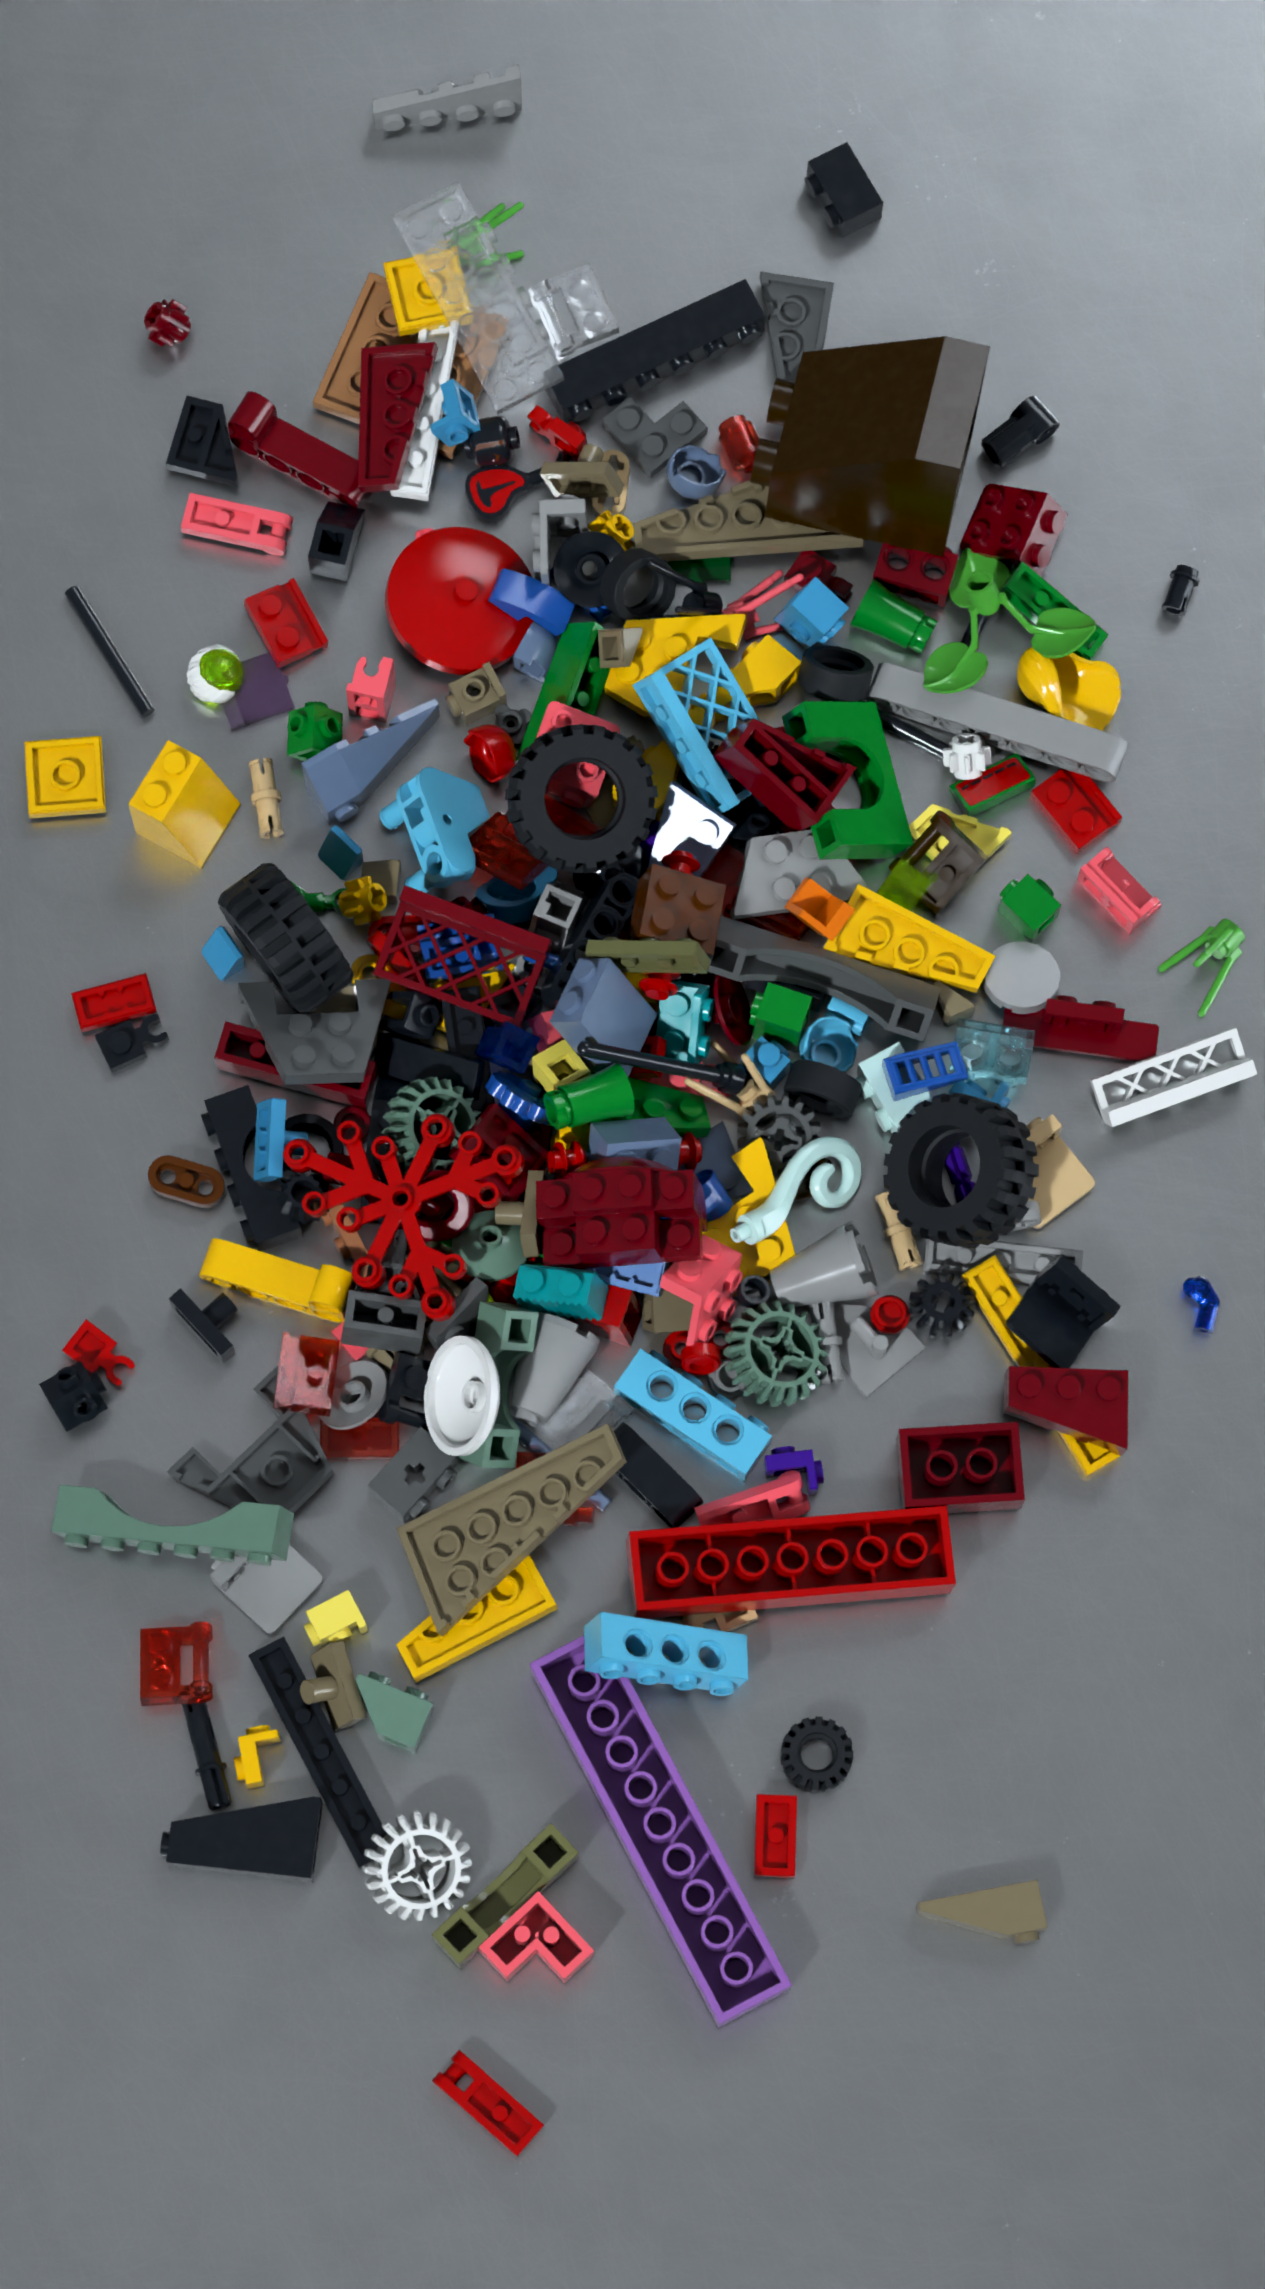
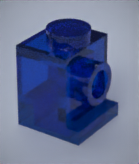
M504 1021L501 1028L487 1026L475 1055L507 1071L524 1074L540 1038Z

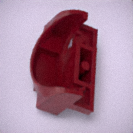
M624 1156L608 1157L585 1163L560 1179L536 1181V1219L543 1228V1266L583 1269L703 1260L702 1232H707L706 1204L702 1185L693 1169L676 1171L666 1165L648 1159ZM658 1216L668 1217L672 1219L660 1220Z

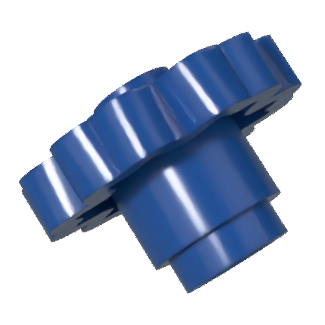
M498 1070L497 1073H492L485 1086L488 1089V1093L499 1099L498 1106L520 1127L528 1132L533 1121L550 1126L543 1102L545 1090L534 1082L524 1078L521 1079L510 1072Z

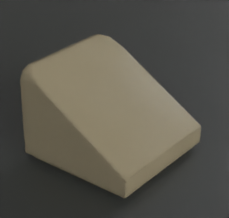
M643 627L598 630L600 668L630 667L642 636Z
M392 859L363 862L361 877L371 876L372 883H378L384 888L387 903L397 904L401 861Z
M936 981L933 983V985L941 987L936 1009L944 1026L950 1027L973 1016L975 1010L973 1003L942 982Z

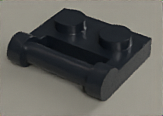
M395 1352L387 1381L386 1399L379 1411V1421L391 1425L398 1422L416 1428L422 1427L424 1430L429 1431L425 1414L400 1407L399 1401L401 1395L424 1401V1389L431 1361Z

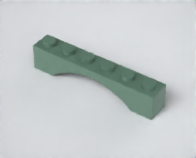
M60 1485L51 1531L65 1538L64 1544L79 1548H87L88 1542L101 1543V1548L111 1551H124L125 1546H135L138 1552L151 1555H160L161 1549L174 1550V1555L184 1558L195 1559L198 1553L210 1554L211 1559L218 1561L234 1562L235 1556L248 1557L247 1562L270 1566L272 1560L286 1561L294 1514L280 1505L241 1502L228 1512L205 1522L186 1526H160L133 1518L111 1496L97 1488Z

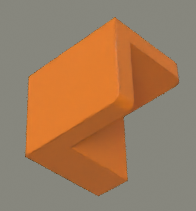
M809 877L802 881L784 906L785 909L815 932L831 941L835 939L855 911L846 902L830 894Z

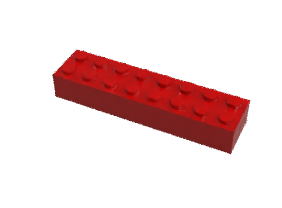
M947 1505L629 1531L626 1539L633 1617L644 1619L950 1594L956 1585Z

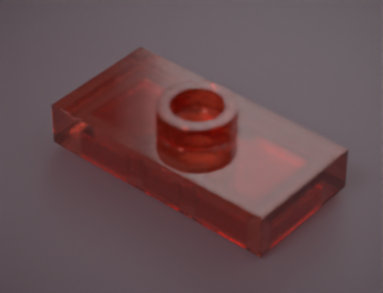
M371 1418L358 1427L337 1430L328 1427L320 1419V1445L328 1460L392 1459L400 1450V1423L395 1422L391 1425L379 1421V1418Z

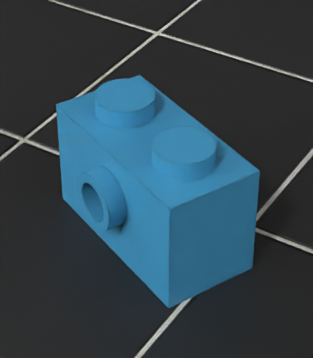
M814 577L793 596L773 620L801 646L808 649L816 642L819 645H823L842 628L846 622L841 617L849 607L817 577Z

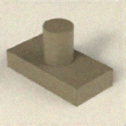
M585 444L582 447L577 462H544L539 473L554 497L560 495L620 497L624 488L623 482L609 462H601L604 456L603 450L593 444Z
M528 1170L524 1202L500 1201L495 1207L496 1225H521L520 1239L523 1257L539 1258L543 1228L536 1219V1181L545 1180V1173L539 1170Z
M344 1642L330 1643L311 1654L310 1657L317 1678L304 1680L301 1683L300 1694L306 1704L324 1701L333 1731L346 1729L366 1718L367 1716Z

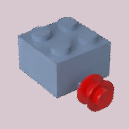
M665 1117L591 1122L588 1152H585L578 1141H572L569 1149H565L561 1142H556L553 1149L548 1152L547 1165L549 1172L554 1174L556 1179L562 1178L575 1168L590 1161L622 1156L652 1160L676 1171L680 1169L681 1164H684L687 1170H695L697 1163H700L702 1159V1146L700 1141L695 1139L691 1132H686L681 1141V1137Z

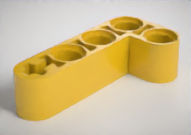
M217 1238L211 1239L198 1275L201 1279L211 1284L337 1323L344 1322L349 1290L355 1291L356 1282L352 1278V1273L342 1268L322 1264L319 1270Z

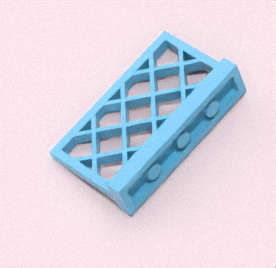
M710 637L632 686L697 796L718 812L723 813L739 804L740 801L752 793L744 786H742V791L737 794L734 793L727 781L729 772L714 759L708 748L709 737L723 741L731 729L736 727L737 719L747 722L753 718L759 720ZM705 651L712 663L711 675L695 670L697 655ZM686 661H688V662H687V667L682 666L683 663H685ZM674 671L685 675L683 692L672 688L665 676L667 673ZM694 678L709 683L707 700L691 695ZM717 686L727 689L731 695L730 708L715 703ZM689 704L705 708L702 726L693 723L688 715ZM713 711L729 716L726 734L711 729Z

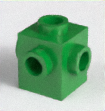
M315 701L307 702L305 707L290 711L287 725V756L306 761L341 741L343 737V713L329 709L326 703Z

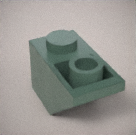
M370 1671L368 1677L358 1673L355 1681L378 1738L416 1753L434 1710L433 1703L427 1701L429 1695L407 1686L405 1692L390 1686L391 1679L376 1672Z

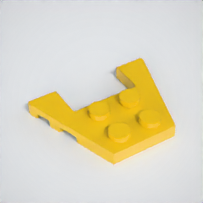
M740 613L626 620L624 628L643 627L642 636L630 667L610 668L604 686L605 694L643 717L649 716L651 718L632 685L710 637L716 647L738 651L747 623L746 615ZM686 661L685 663H683L682 666L687 667V662H688V661ZM674 671L667 673L665 676L672 688L683 692L685 675ZM689 709L688 715L693 723L702 726L704 712ZM715 715L712 717L711 729H713L715 724Z
M759 1136L731 1155V1158L753 1191L735 1202L726 1214L716 1220L707 1222V1232H702V1234L742 1253L739 1271L743 1272L741 1281L749 1275L765 1277L771 1270L795 1255L786 1219L771 1236L753 1245L747 1244L744 1240L735 1243L730 1236V1230L737 1226V1219L764 1203L776 1184L764 1141Z

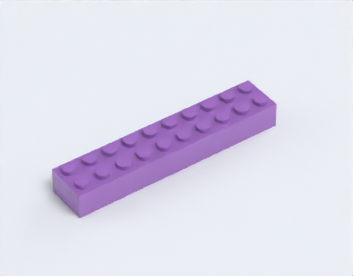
M584 1635L531 1662L530 1672L718 2028L789 1991L792 1986L629 1678L605 1679L600 1676V1673L585 1671Z

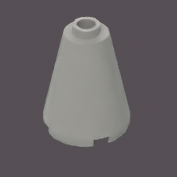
M854 1222L844 1223L771 1270V1279L767 1280L770 1286L769 1297L771 1301L779 1300L782 1308H785L788 1304H794L797 1307L815 1303L822 1304V1302L871 1298L879 1295L878 1290L875 1288L878 1285L864 1245L862 1246L856 1242L855 1236L860 1234Z
M539 1312L533 1352L525 1354L517 1362L510 1408L516 1412L515 1418L518 1421L536 1427L538 1422L546 1423L598 1350L600 1339L595 1334L588 1331L587 1336L584 1337L576 1331L578 1324L552 1314Z

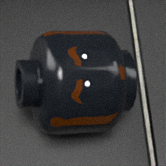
M501 415L479 419L481 430L471 433L468 439L463 442L468 461H474L480 468L511 463L514 458V449H520L521 447L517 426L510 427L508 420Z

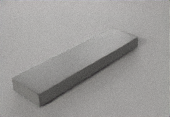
M926 1239L923 1274L937 1272L940 1276H947L948 1273H952L954 1277L961 1278L962 1274L996 1255L1013 1284L1030 1286L1037 1274L1062 1254L1082 1271L1083 1250L996 1241L989 1245L980 1244L977 1248H964Z

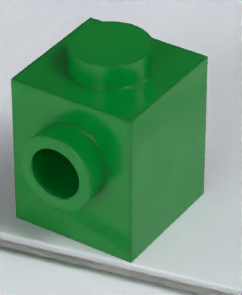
M1029 874L1020 882L1013 879L999 894L1002 899L998 911L1030 942L1059 915L1061 904L1053 898L1054 893L1043 880L1037 879L1035 881Z

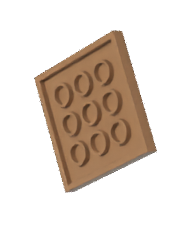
M369 272L313 399L314 408L359 424L361 348L415 344L419 333L399 336L385 277ZM472 310L473 322L460 324L450 380L455 379L473 394L476 406L509 331V323ZM439 439L437 454L453 459L459 444L449 447Z

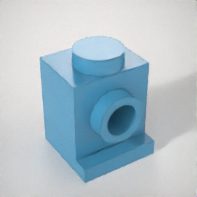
M762 1036L745 1053L755 1064L767 1085L773 1090L789 1074L793 1064L788 1058V1051L775 1040L768 1042ZM741 1059L740 1064L744 1066L745 1072L749 1076V1078L753 1079V1077L751 1076V1074L749 1073Z

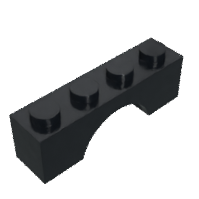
M249 1085L204 1100L207 1113L201 1114V1118L208 1137L212 1135L217 1137L220 1148L213 1151L220 1171L229 1170L233 1184L228 1185L227 1190L234 1208L242 1206L246 1219L240 1221V1225L247 1244L255 1242L257 1250L262 1252L303 1237L299 1221L291 1222L287 1214L281 1213L282 1204L277 1198L282 1191H274L262 1187L251 1178L245 1168L247 1150L256 1135L257 1107Z

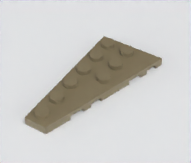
M750 480L731 487L730 492L714 498L712 494L700 498L699 503L681 510L673 508L633 523L635 548L647 550L666 562L863 547L864 539L765 517L769 487L750 483Z
M609 1424L603 1425L396 1528L438 1634L444 1636L626 1463L614 1430Z

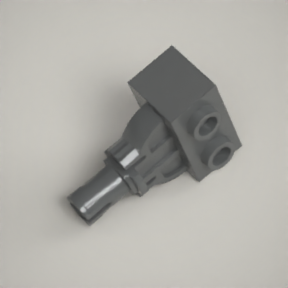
M399 1229L397 1246L393 1245V1238L382 1261L386 1269L384 1283L375 1290H365L359 1285L355 1291L349 1290L340 1344L419 1355L426 1314L422 1310L418 1290L415 1287L414 1293L410 1298L399 1300L390 1293L388 1288L390 1279L394 1275L400 1274L405 1262L407 1238L404 1230ZM368 1265L366 1277L372 1274V1265ZM400 1281L396 1284V1293H403L407 1289V1281L405 1283Z

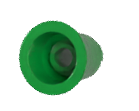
M874 578L849 626L871 632L905 649L909 647L921 654L938 621L925 615V611L897 596Z
M614 1063L577 1081L558 1086L557 1090L546 1092L543 1095L545 1114L550 1125L554 1126L556 1130L567 1126L573 1128L608 1118L632 1116L635 1109L630 1081L624 1069L618 1063Z

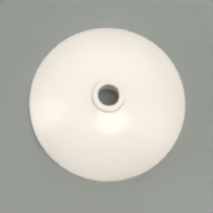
M455 1336L440 1346L431 1361L424 1389V1411L428 1430L437 1447L448 1455L466 1456L475 1452L485 1442L494 1427L500 1403V1382L495 1362L482 1342L470 1336Z

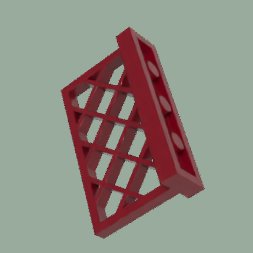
M404 885L399 898L398 909L373 975L520 1029L554 942L549 938ZM406 912L420 917L427 930L426 933L406 941L400 928ZM428 921L437 923L441 926L431 930ZM450 928L458 932L463 946L443 955L434 935ZM464 934L477 939L468 943ZM398 935L402 944L393 947ZM430 937L438 957L417 966L409 946ZM483 942L493 944L500 959L479 968L470 948ZM501 948L514 953L504 957ZM405 949L413 969L400 975L385 971L389 956ZM466 951L475 971L454 980L445 960ZM521 955L536 960L531 975L516 982L507 962ZM441 962L450 982L436 989L426 986L420 971ZM503 964L511 985L490 993L482 973ZM416 974L420 983L409 980L407 977ZM478 976L486 996L473 1002L463 1000L457 985ZM527 983L522 996L518 987ZM452 987L456 997L443 991ZM514 989L520 1002L515 1018L499 1013L493 998ZM489 1001L493 1010L479 1005Z

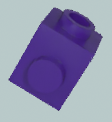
M785 1446L772 1449V1455H765L764 1469L766 1478L779 1477L786 1471H799L800 1474H805L808 1496L816 1495L818 1490L817 1484L824 1483L821 1460H814L812 1449L795 1451V1447Z

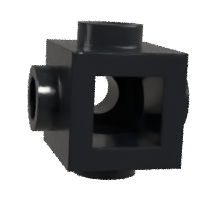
M81 1360L72 1366L61 1369L56 1375L39 1384L66 1432L94 1419L99 1413L108 1409L100 1395L106 1392L107 1389L96 1370L88 1374Z

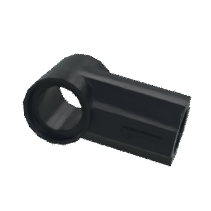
M1032 395L1014 409L1006 422L983 438L981 446L984 448L987 457L994 464L1002 468L1032 444L1038 446L1045 442L1056 432L1060 423L1036 395Z

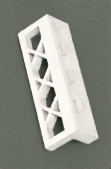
M1232 1027L1090 1079L1103 1122L1114 1127L1257 1075L1253 1060L1245 1056L1237 1028ZM1230 1039L1236 1059L1223 1064L1209 1059L1216 1043ZM1207 1047L1203 1055L1195 1052ZM1191 1054L1201 1059L1193 1075L1183 1077L1173 1072L1180 1056ZM1171 1060L1167 1068L1159 1065ZM1207 1063L1215 1066L1204 1070ZM1155 1067L1165 1072L1157 1088L1147 1090L1137 1085L1143 1071L1147 1068ZM1134 1074L1131 1081L1123 1078L1125 1076ZM1171 1076L1179 1079L1168 1083ZM1119 1080L1129 1085L1121 1101L1108 1105L1102 1087L1103 1084ZM1135 1089L1143 1092L1138 1095L1132 1096Z

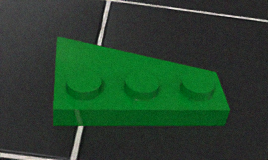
M630 1077L628 1079L632 1087L635 1103L633 1115L594 1121L604 1122L665 1117L680 1137H683L686 1132H691L694 1137H707L711 1130L702 1096Z

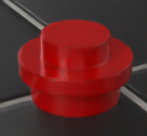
M886 1295L877 1299L872 1305L870 1312L872 1325L876 1330L887 1335L901 1332L907 1326L910 1318L909 1308L905 1301L894 1295Z

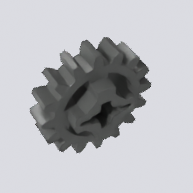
M784 1092L781 1100H775L773 1093H768L767 1103L765 1104L757 1098L754 1099L753 1107L755 1111L752 1112L744 1109L742 1112L743 1119L748 1123H738L737 1132L741 1135H746L737 1140L738 1148L745 1147L759 1136L762 1138L765 1148L769 1152L768 1159L774 1177L777 1169L784 1170L789 1160L794 1156L793 1154L783 1158V1155L792 1149L799 1150L806 1143L821 1138L814 1135V1133L821 1130L820 1122H810L815 1116L813 1107L805 1111L802 1110L803 1098L799 1097L794 1103L789 1102L788 1092ZM775 1112V1115L766 1121L760 1120L766 1114ZM790 1114L802 1123L804 1130H802V1127L794 1125L790 1119ZM777 1129L784 1130L781 1141L774 1140Z

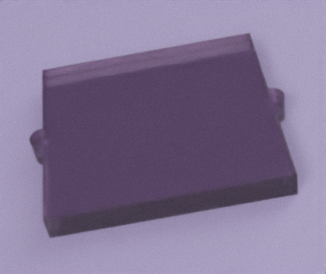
M270 652L211 672L217 689L236 691L230 700L225 703H218L219 706L224 708L231 730L295 709L286 685L288 677L282 674L280 668L278 669Z

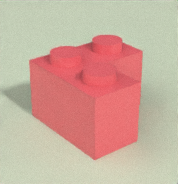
M539 1891L479 1946V1952L507 1982L536 1954L564 1984L594 1956V1950Z

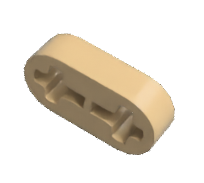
M615 449L607 450L604 452L601 462H616L618 469H620L616 473L624 484L620 497H613V502L616 505H613L610 513L612 516L615 514L624 515L630 475L629 460L621 451ZM592 497V512L595 517L606 511L604 510V504H601L605 503L606 497Z

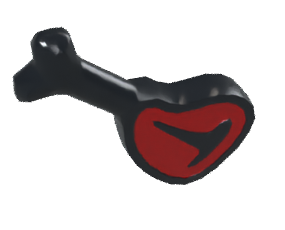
M561 450L555 462H569L568 453ZM504 465L482 467L474 470L467 476L465 482V494L471 510L476 517L484 522L491 523L503 519L508 514L515 499L525 495L530 488L545 483L539 475L541 468L529 473Z

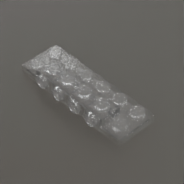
M459 181L392 215L398 231L497 415L564 381V375L545 342L550 339L546 327L541 319L533 320L528 310L533 305L523 286L516 288L510 277L515 274V271L506 254L498 255L493 245L498 240L488 221L483 224L481 223Z

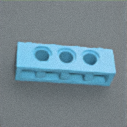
M640 1348L614 1385L613 1395L745 1482L771 1444L772 1435L767 1433L769 1427L752 1415L746 1419L734 1411L736 1405L725 1396L717 1393L713 1397L701 1389L703 1383L690 1373L683 1372L680 1375L669 1367L671 1362L662 1354L654 1350L647 1353ZM657 1382H666L672 1387L673 1392L667 1398H658L652 1394L651 1387ZM695 1403L701 1405L705 1409L706 1414L699 1420H691L685 1416L683 1410L689 1404ZM729 1425L738 1431L739 1436L732 1442H724L718 1438L716 1432L720 1427Z
M600 1612L584 1626L585 1671L600 1673V1676L605 1679L626 1677L637 1679L638 1683L644 1685L664 1683L671 1684L678 1690H692L695 1688L710 1690V1693L716 1696L730 1695L748 1680L747 1635L607 1612ZM626 1647L632 1651L633 1655L629 1653Z

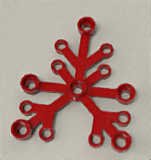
M432 1114L422 1123L421 1134L423 1140L404 1178L396 1157L398 1150L396 1143L388 1136H379L372 1142L371 1151L381 1161L388 1185L374 1179L361 1141L363 1131L354 1121H344L337 1128V1137L346 1145L354 1170L317 1154L314 1146L305 1139L299 1138L290 1141L284 1148L283 1158L293 1171L305 1173L313 1169L346 1184L323 1194L316 1191L307 1193L303 1197L302 1207L311 1217H321L328 1209L367 1194L380 1199V1201L359 1209L344 1207L337 1214L336 1221L338 1226L347 1233H354L362 1225L385 1217L367 1255L359 1258L353 1264V1280L365 1290H375L384 1283L386 1269L382 1261L402 1223L411 1252L400 1274H396L390 1279L388 1283L389 1291L399 1300L410 1298L414 1293V1282L419 1274L425 1291L421 1300L423 1312L430 1319L437 1322L449 1319L455 1311L456 1302L446 1289L440 1287L434 1268L441 1270L449 1279L458 1280L465 1275L467 1264L458 1254L446 1255L426 1246L416 1214L421 1209L422 1202L452 1190H457L477 1199L485 1208L496 1207L502 1199L500 1189L491 1182L479 1183L477 1181L496 1173L505 1179L519 1176L525 1167L523 1154L515 1146L504 1144L493 1151L491 1158L472 1165L475 1157L482 1153L484 1141L476 1132L466 1131L458 1139L460 1151L449 1174L420 1185L437 1148L448 1146L455 1137L453 1123L445 1115ZM435 1123H442L441 1132L437 1135H432L430 1133L431 1126ZM348 1128H355V1136L349 1140L344 1139V1132ZM470 1138H476L477 1146L472 1150H466V1141ZM390 1143V1151L385 1155H380L378 1153L380 1145ZM297 1148H303L304 1155L302 1158L294 1160L292 1158L293 1151ZM506 1153L512 1154L510 1164L506 1166L500 1165L502 1155ZM488 1189H493L495 1191L494 1198L490 1201H483V1193ZM407 1194V1202L402 1206H397L395 1203L397 1196ZM313 1199H321V1205L317 1210L312 1211L309 1209V1204ZM348 1214H355V1222L351 1226H344V1218ZM454 1260L459 1261V1270L455 1273H449V1263ZM366 1265H372V1274L368 1277H362L361 1269ZM403 1280L407 1281V1289L403 1293H396V1284ZM436 1296H441L443 1299L442 1305L437 1309H432L430 1307L431 1300Z

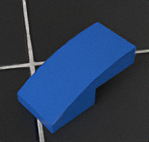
M506 568L500 570L488 599L489 602L517 621L527 616L555 636L565 632L575 606L559 590L547 584H542L541 581Z

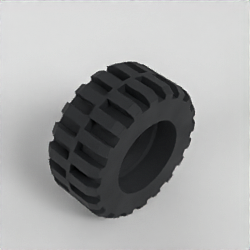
M569 725L542 734L518 756L519 760L511 768L508 776L510 778L508 789L505 790V800L508 803V812L506 814L509 823L512 824L515 830V837L536 860H540L547 864V866L557 870L572 873H594L619 865L620 861L631 857L637 851V846L646 840L650 833L648 829L651 821L655 820L657 809L654 808L655 797H658L657 786L653 785L651 777L653 771L650 764L645 763L641 756L643 753L636 745H631L625 740L626 737L618 732H612L605 729V727L597 725ZM574 762H587L603 769L612 779L617 792V806L610 822L600 831L586 836L572 835L558 828L549 817L545 805L546 788L552 776L562 767Z
M261 864L221 893L218 905L227 922L270 982H274L275 989L278 990L284 1000L298 1014L311 1013L351 983L354 976L353 971L339 946L335 943L331 934L324 927L304 897L275 864Z
M944 1093L934 1096L931 1099L932 1102L924 1100L914 1107L916 1112L914 1115L907 1113L899 1122L902 1128L898 1133L893 1132L889 1141L892 1144L890 1154L885 1153L884 1165L888 1166V1174L883 1175L884 1188L891 1191V1194L887 1196L890 1207L893 1210L899 1211L897 1213L898 1220L904 1226L910 1227L912 1233L921 1238L964 1248H977L980 1244H992L999 1239L998 1234L1007 1235L1015 1228L1014 1220L1016 1218L1023 1219L1029 1209L1025 1206L1028 1199H1034L1037 1188L1032 1186L1034 1177L1039 1176V1164L1033 1162V1157L1037 1156L1035 1142L1027 1140L1030 1136V1131L1025 1123L1018 1121L1017 1115L1010 1109L985 1099L962 1093H954L953 1095ZM971 1136L979 1151V1175L971 1192L959 1203L951 1205L943 1190V1166L952 1148L962 1139Z

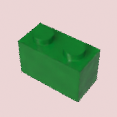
M768 982L764 993L757 991L750 1010L749 1025L754 1026L753 1039L758 1040L762 1036L768 1042L775 1040L786 1050L797 1053L800 1039L809 1021L812 996Z

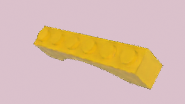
M767 634L759 643L757 641L752 642L742 654V660L734 669L731 667L729 669L753 708L776 704L797 683L801 661ZM717 686L715 703L730 708L731 695L727 689ZM703 693L698 698L707 700V694ZM692 705L690 708L692 710L705 712V708L698 707L695 705ZM713 711V715H715L714 726L729 718V716ZM665 740L657 747L650 746L641 755L645 763L650 764L653 775H651L653 785L657 786L658 797H655L654 804L657 812L655 820H652L651 824L660 821L670 782L673 780L677 782L681 769ZM613 785V787H612V790H613V791H612L613 805L616 807V806H617V792H616L615 785Z

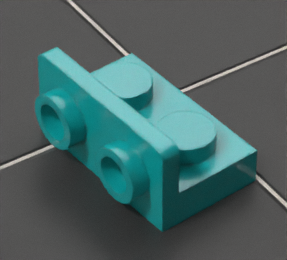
M672 980L671 982L677 986L678 991L666 1000H659L656 1036H660L667 1041L665 1057L700 1064L703 1059H707L710 1050V1036H705L706 1022L712 1020L714 1012V999L709 998L710 985Z

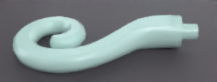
M825 1136L806 1143L789 1160L766 1201L737 1219V1226L730 1230L732 1240L735 1243L744 1240L747 1244L753 1245L771 1236L785 1221L806 1173L816 1162L825 1157H835L839 1161L842 1169L841 1182L834 1191H829L827 1182L834 1174L835 1168L830 1163H822L811 1174L810 1193L814 1200L823 1207L838 1208L847 1204L857 1193L862 1177V1163L857 1150L848 1141L834 1136Z

